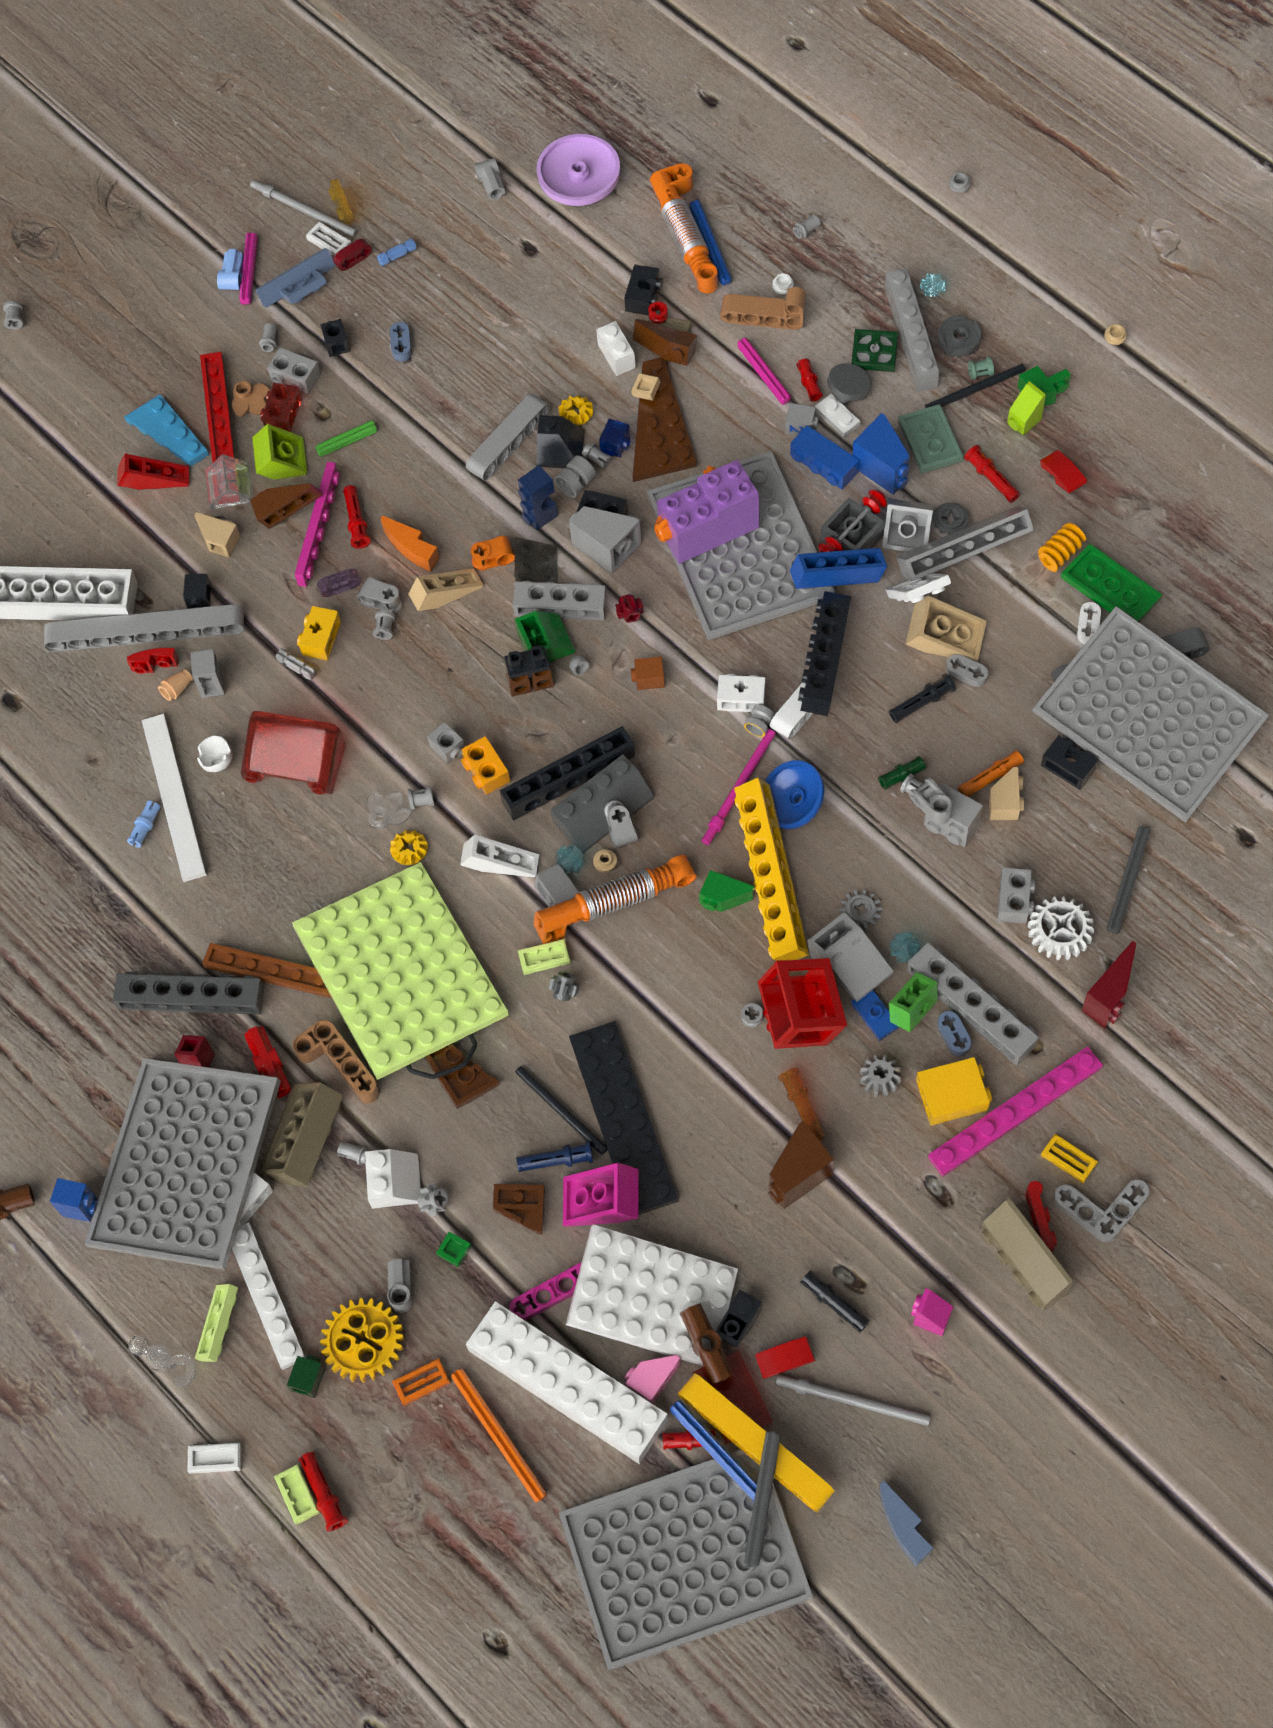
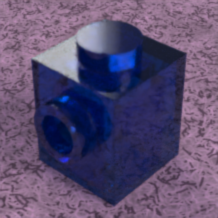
M609 418L599 438L600 450L607 455L621 458L624 450H628L631 441L629 424Z

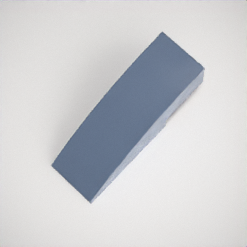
M883 1481L880 1484L879 1492L887 1522L898 1544L917 1567L932 1553L933 1547L916 1530L922 1520Z

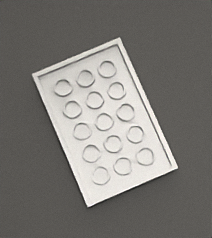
M592 1225L566 1325L667 1356L677 1355L681 1360L703 1366L700 1357L693 1351V1342L679 1313L695 1304L701 1303L713 1330L716 1331L729 1309L738 1268ZM702 1339L703 1347L710 1350L712 1347L711 1342L708 1339Z

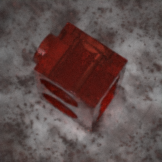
M273 383L271 390L267 392L266 406L262 408L260 413V420L263 421L264 426L269 424L291 432L302 401L299 387Z

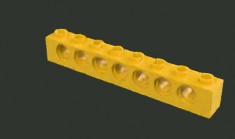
M756 778L735 787L736 797L734 800L741 816L739 823L745 834L744 845L750 856L749 867L755 879L753 885L759 896L760 903L758 907L765 923L763 930L768 937L770 945L768 952L775 961L798 960L808 956L809 952L770 784L760 778Z

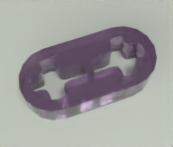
M347 569L320 579L317 586L321 596L330 597L356 588L360 585L361 580L357 570Z

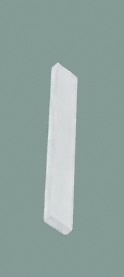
M164 714L141 720L182 880L187 882L207 876Z

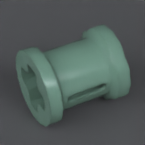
M990 356L986 357L985 360L968 361V372L971 380H975L979 376L994 375V365Z

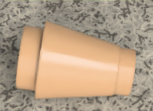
M184 669L161 681V685L158 686L159 692L168 701L177 699L193 680V677Z

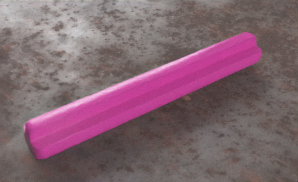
M248 232L245 238L239 295L240 303L243 305H249L252 300L258 242L257 234L254 232Z
M747 338L739 340L737 342L739 350L782 405L789 403L791 395Z

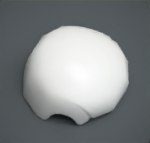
M210 736L204 739L198 746V762L207 772H219L226 769L233 758L232 748L222 736Z

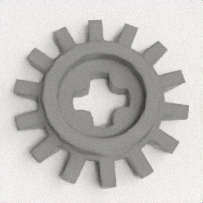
M854 890V897L847 893L845 896L848 901L841 900L840 903L845 908H839V912H845L858 926L863 924L865 930L868 929L867 922L875 926L876 922L873 918L881 919V916L876 914V912L882 911V907H876L881 901L879 899L873 901L872 899L875 895L873 893L869 897L865 896L866 890L862 891V895H858L857 890ZM864 905L867 913H862L860 916L857 915V910L854 908Z

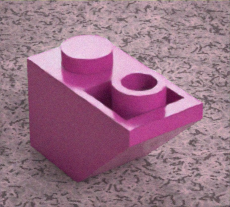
M925 1288L923 1296L918 1294L911 1313L912 1316H915L913 1325L943 1336L953 1306L933 1291Z

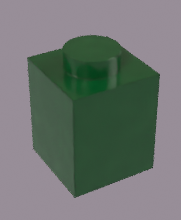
M306 1355L305 1358L297 1356L287 1382V1387L290 1391L315 1398L325 1372L320 1359L311 1355Z

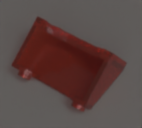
M253 711L248 723L241 776L249 783L262 781L264 775L307 782L308 787L315 794H332L346 747L342 732L338 726L328 722Z

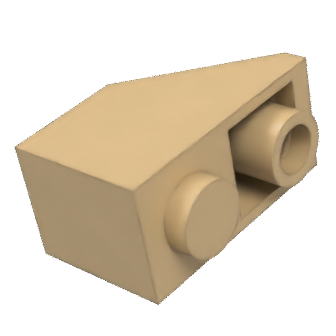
M196 512L194 517L209 552L230 558L240 538L237 525L230 520L223 521L210 514Z
M1013 767L990 788L989 820H1018L1020 811H1024V797L1019 796V790H1023V776H1018V767Z

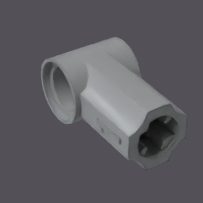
M495 158L474 164L478 180L483 183L488 198L493 200L500 199L505 194V188L500 178Z
M393 1259L388 1262L389 1291L387 1298L392 1310L398 1314L407 1313L413 1306L410 1261L404 1259ZM397 1296H406L405 1301L402 1303L394 1302Z

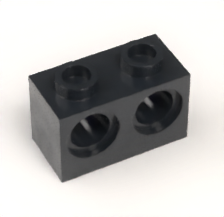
M584 490L577 512H579L583 506L627 516L628 503L627 499Z

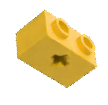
M315 606L311 607L310 613L306 614L304 619L303 633H300L297 639V645L300 647L302 656L329 660L341 625L338 611Z

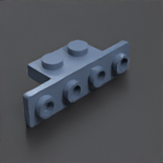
M326 248L320 250L258 287L256 293L262 305L267 308L282 298L293 304L300 302L309 293L318 291L321 286L327 283L322 274L335 267L329 250Z

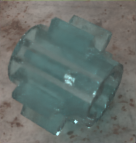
M926 273V279H921L920 289L924 290L925 296L940 297V291H945L946 281L942 280L941 274Z
M562 845L555 853L557 855L555 857L557 859L555 864H559L565 874H569L572 871L577 874L584 866L582 864L584 862L582 860L584 854L574 845H570L567 848Z
M903 932L902 934H895V938L891 940L890 952L892 956H897V962L907 963L920 950L918 939L912 938V933Z

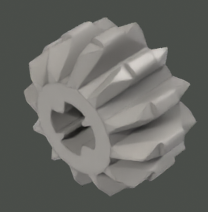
M885 1054L882 1060H879L878 1056L874 1055L873 1062L867 1059L864 1061L865 1067L860 1068V1074L862 1075L860 1083L866 1084V1092L873 1089L875 1097L879 1095V1092H882L886 1097L888 1096V1090L892 1092L897 1090L896 1084L901 1083V1077L898 1076L901 1074V1068L895 1067V1059L887 1062ZM877 1073H880L884 1078L881 1079Z

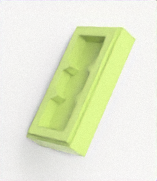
M565 939L518 950L524 975L571 964Z
M298 1464L274 1476L295 1525L320 1513L316 1508V1502Z

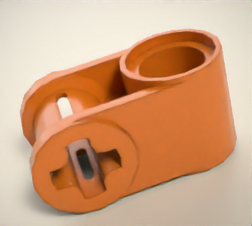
M502 535L490 540L477 542L471 547L472 565L476 570L483 571L500 565H507L515 560V554L507 536Z

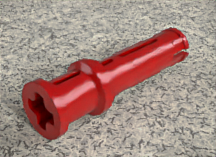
M975 445L967 451L964 460L970 462L976 468V472L979 475H984L1009 503H1013L1018 499L1021 493L996 469L993 460L984 455L979 445Z
M348 485L343 488L349 516L347 528L351 532L352 537L350 543L353 548L362 549L367 547L371 540L366 532L367 522L362 518L357 488L354 485Z
M308 1452L303 1454L298 1460L318 1501L316 1508L325 1519L327 1532L335 1531L346 1525L348 1518L343 1516L338 1505L339 1498L332 1494L317 1462L315 1453Z

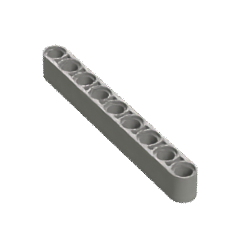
M222 605L51 622L44 626V648L51 652L239 634L244 631L243 608L239 605Z

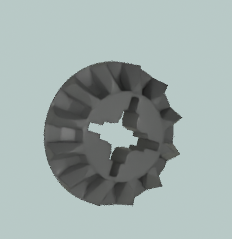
M944 503L934 511V528H938L940 533L945 532L948 535L964 529L969 522L968 512L957 503ZM950 514H952L954 520L952 525L948 523Z

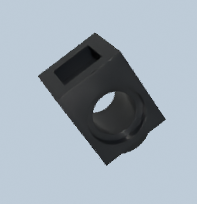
M341 319L320 324L329 357L350 352Z
M207 573L185 574L183 599L188 609L210 607L211 582Z

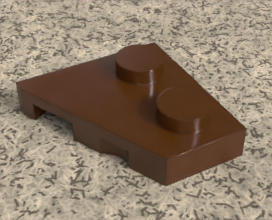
M494 1184L493 1211L542 1235L545 1186Z

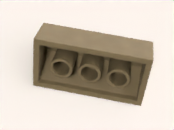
M321 1082L294 1084L258 1174L292 1186H308V1183L314 1176L316 1163L323 1153L325 1140L332 1130L331 1125L334 1117L340 1110V1102L343 1095Z
M1010 1198L1007 1199L983 1221L981 1236L988 1245L992 1244L998 1251L996 1255L1004 1266L1008 1265L1013 1271L1012 1277L1019 1286L1023 1285L1029 1292L1027 1295L1031 1303L1045 1311L1068 1295L1073 1280Z

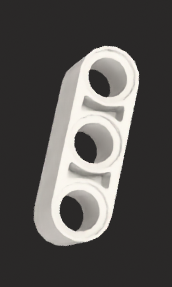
M802 683L770 723L772 729L788 740L795 736L813 714L800 711L802 702L798 701L800 687L805 688V683Z

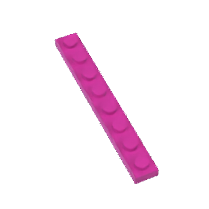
M1087 1046L928 1154L929 1160L941 1176L944 1177L1101 1070L1103 1064Z

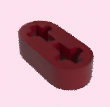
M358 239L337 252L333 262L341 271H346L366 259L371 254L372 247L365 239Z

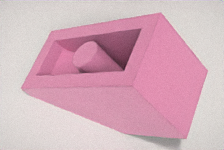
M677 1355L639 1362L636 1368L632 1366L624 1378L626 1380L625 1385L642 1398L654 1404L681 1365V1359Z

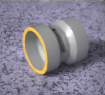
M758 704L753 707L751 711L752 716L746 720L744 728L755 736L763 737L768 730L767 725L771 723L775 714L769 708Z

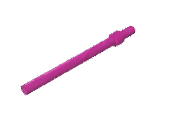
M767 730L717 815L713 816L708 823L709 828L701 840L705 845H710L716 833L720 832L723 828L724 820L735 803L736 794L734 788L747 783L776 734L773 730Z

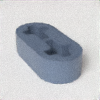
M396 322L390 327L392 355L397 361H406L411 357L412 353L409 327L404 322ZM398 331H402V337L398 338ZM399 346H403V352H399Z
M952 1011L943 1012L938 1017V1030L953 1055L965 1056L970 1051L971 1038L956 1013ZM945 1019H948L949 1022L954 1021L952 1026L954 1031H951L948 1025L943 1026ZM955 1036H957L960 1042H965L963 1049L960 1046L955 1047Z

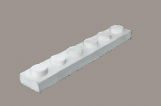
M248 1222L238 1227L232 1250L279 1365L284 1370L294 1365L297 1356L305 1358V1355L255 1234Z

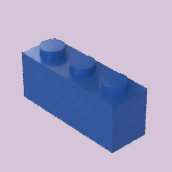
M808 425L790 444V455L795 461L803 463L813 473L821 475L831 485L837 486L842 490L859 472L858 458Z

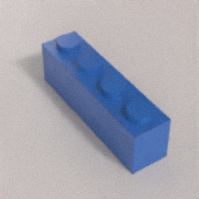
M881 548L798 554L789 571L796 589L877 583L886 570L887 564Z

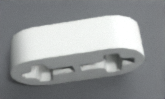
M1093 602L1083 604L1080 609L1077 638L1082 644H1086L1100 626L1101 608ZM1088 610H1091L1093 613L1092 620L1087 619ZM1086 627H1091L1090 636L1085 634Z

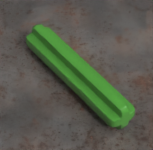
M370 420L317 444L315 449L318 455L322 457L376 433L377 427Z

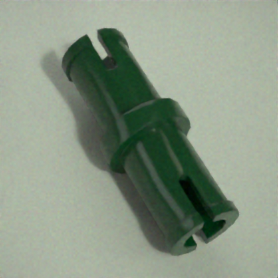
M918 756L903 765L898 764L894 770L878 777L879 784L884 790H887L899 782H904L908 775H915L926 769L925 763Z

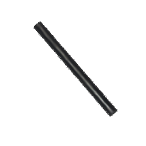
M1019 364L925 405V408L938 404L941 407L1025 372V366Z
M520 1066L515 1071L586 1141H590L591 1146L601 1155L607 1151V1146L523 1066Z

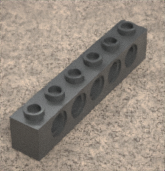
M125 972V974L116 975L113 1002L118 1010L261 1015L264 987L261 980L254 976L234 978L230 975L210 977L205 974H197L194 977L181 973L165 976L156 972H151L148 975ZM146 987L143 993H137L140 988ZM170 988L168 993L160 994L163 989ZM188 989H194L190 995H184ZM218 990L215 995L208 996L210 991ZM235 991H242L239 996L232 997Z

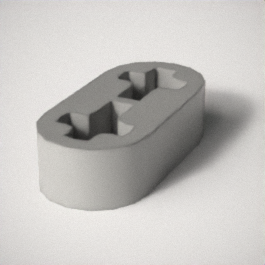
M953 654L947 659L946 672L951 677L973 687H981L986 683L988 670L984 665L959 654ZM956 663L960 664V667H957L956 669L952 668L953 665H956ZM977 672L981 673V676H978L977 678L973 677V675H976Z

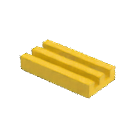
M1054 1134L1041 1153L1043 1158L1083 1184L1098 1163L1097 1160L1057 1134ZM1057 1143L1067 1151L1071 1152L1072 1154H1074L1075 1156L1089 1164V1166L1086 1167L1079 1161L1075 1160L1069 1154L1063 1152L1062 1150L1054 1146V1144ZM1049 1151H1052L1053 1153H1055L1056 1155H1058L1059 1157H1061L1062 1159H1064L1065 1161H1067V1162L1070 1163L1071 1165L1075 1166L1076 1168H1078L1079 1170H1081V1171L1084 1172V1173L1082 1174L1081 1172H1079L1078 1170H1076L1075 1168H1073L1072 1166H1070V1165L1067 1164L1066 1162L1062 1161L1061 1159H1059L1058 1157H1056L1055 1155H1053V1154L1050 1153Z

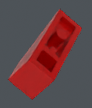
M126 453L118 465L117 486L144 490L188 487L189 466Z

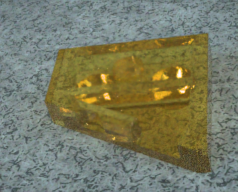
M338 178L330 181V188L327 189L330 199L334 201L337 207L336 213L339 220H343L347 225L352 224L354 221L353 214Z

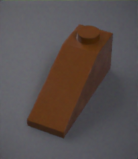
M636 319L633 340L667 361L687 366L695 354L697 335Z
M311 483L268 488L250 499L257 521L270 529L323 494L322 491Z

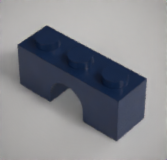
M538 465L518 479V494L521 498L520 506L523 510L522 518L527 525H532L536 530H539L558 516L556 503L549 497V495L555 492L553 479Z

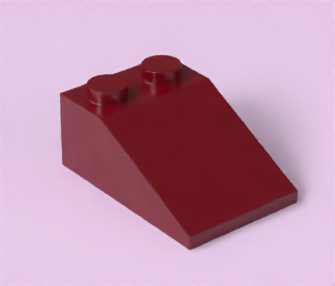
M1134 941L1126 947L1086 994L1081 1011L1103 1028H1106L1110 1022L1115 1024L1121 1017V1011L1126 1005L1123 1001L1128 988L1137 944Z

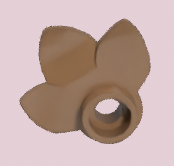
M247 381L236 383L233 389L234 400L231 404L234 413L238 417L244 416L248 411L254 415L264 414L266 412V403L263 398L267 397L271 390L266 385L260 383L254 385Z

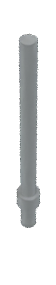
M254 179L250 183V187L262 192L263 196L269 199L274 198L352 237H356L358 233L357 229L277 191L276 187L272 185H265Z
M778 1374L776 1385L796 1390L795 1393L806 1395L808 1393L925 1426L929 1425L931 1416L815 1385L809 1383V1380L800 1377L797 1380Z

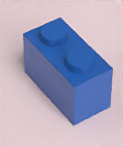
M57 1178L50 1203L63 1217L91 1222L98 1198L87 1184Z

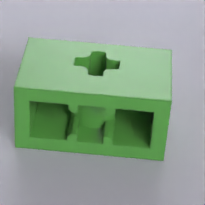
M916 972L889 1002L890 1022L911 1032L938 1001L937 981Z

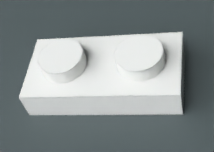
M832 394L815 405V412L843 438L860 427V420L843 404L838 402Z

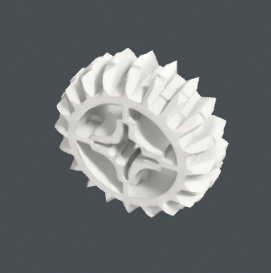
M1054 896L1051 899V903L1045 899L1042 902V906L1037 905L1035 912H1032L1030 915L1031 921L1028 922V928L1031 929L1028 933L1029 938H1034L1032 940L1033 946L1040 945L1038 948L1039 953L1047 951V958L1055 954L1057 961L1060 960L1061 955H1064L1066 960H1068L1071 954L1077 957L1080 954V950L1086 951L1087 944H1091V936L1094 934V928L1091 927L1094 923L1093 919L1088 918L1090 915L1089 910L1082 911L1083 903L1078 906L1074 905V898L1070 903L1066 902L1065 896L1061 898V901H1058ZM1043 921L1047 924L1046 927L1050 929L1048 936L1042 929L1041 923ZM1073 921L1078 924L1080 935L1075 933V929L1072 927Z

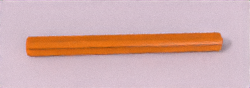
M458 1369L451 1375L452 1380L536 1503L546 1497L545 1490L464 1370Z

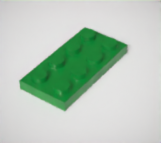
M1091 544L1069 564L1060 577L1109 613L1115 607H1118L1137 622H1140L1162 598L1161 593Z

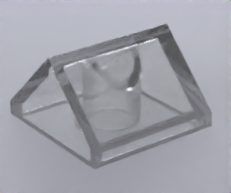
M222 454L205 470L210 509L250 503V499L254 498L248 462Z

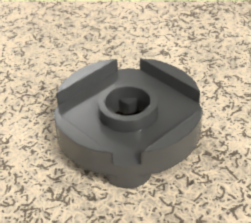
M952 316L947 318L939 328L937 341L948 357L966 356L978 350L981 341V329L974 320L971 322L966 320L965 316ZM959 333L961 336L965 337L958 339L956 338V334Z

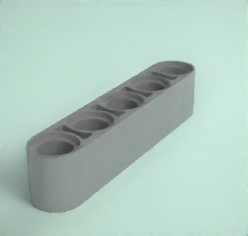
M528 394L470 456L466 463V469L480 479L488 480L538 426L539 416L549 413L550 405L534 394Z

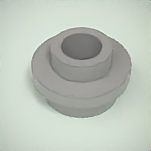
M957 172L950 178L949 187L957 193L965 192L970 187V179L965 173Z

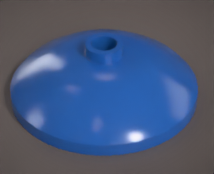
M799 760L785 762L776 767L765 780L766 783L770 784L781 829L791 830L802 827L818 813L823 803L825 787L821 774L811 764Z

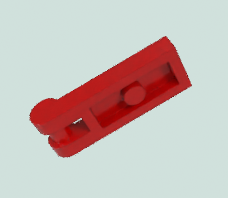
M1032 1181L1028 1184L1025 1198L1034 1230L1053 1254L1054 1246H1057V1239L1054 1231L1049 1230L1050 1214L1048 1208L1043 1207L1040 1198L1043 1186L1038 1181Z

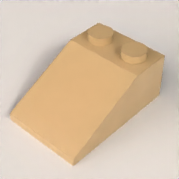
M927 595L923 600L914 604L906 645L924 653L945 657L959 654L977 662L987 621Z

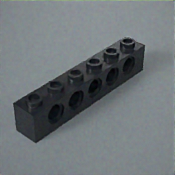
M824 591L823 600L818 599L815 613H819V617H814L812 630H815L816 634H811L808 646L813 649L812 652H807L805 665L809 666V669H804L801 683H805V688L800 687L798 701L802 702L800 711L828 717L851 596Z
M621 726L499 790L502 803L514 821L586 783L622 754L628 760L635 757L634 743L624 727Z

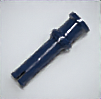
M586 1141L583 1145L571 1147L569 1144L565 1145L561 1150L521 1157L517 1156L516 1161L518 1171L522 1172L562 1164L572 1167L575 1163L587 1161L590 1164L593 1163V1155L590 1141Z

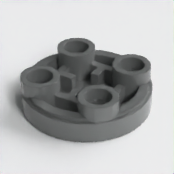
M844 363L836 365L831 369L827 384L830 391L836 395L838 402L847 403L848 401H858L867 398L871 388V378L861 367Z

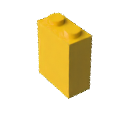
M975 1057L917 1072L916 1083L930 1126L988 1111L992 1096L989 1087H984L982 1081L984 1079V1072L981 1064L977 1065Z

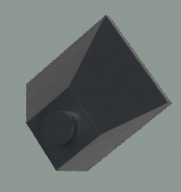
M540 415L537 431V466L566 468L567 464L575 456L582 457L585 430L562 416Z

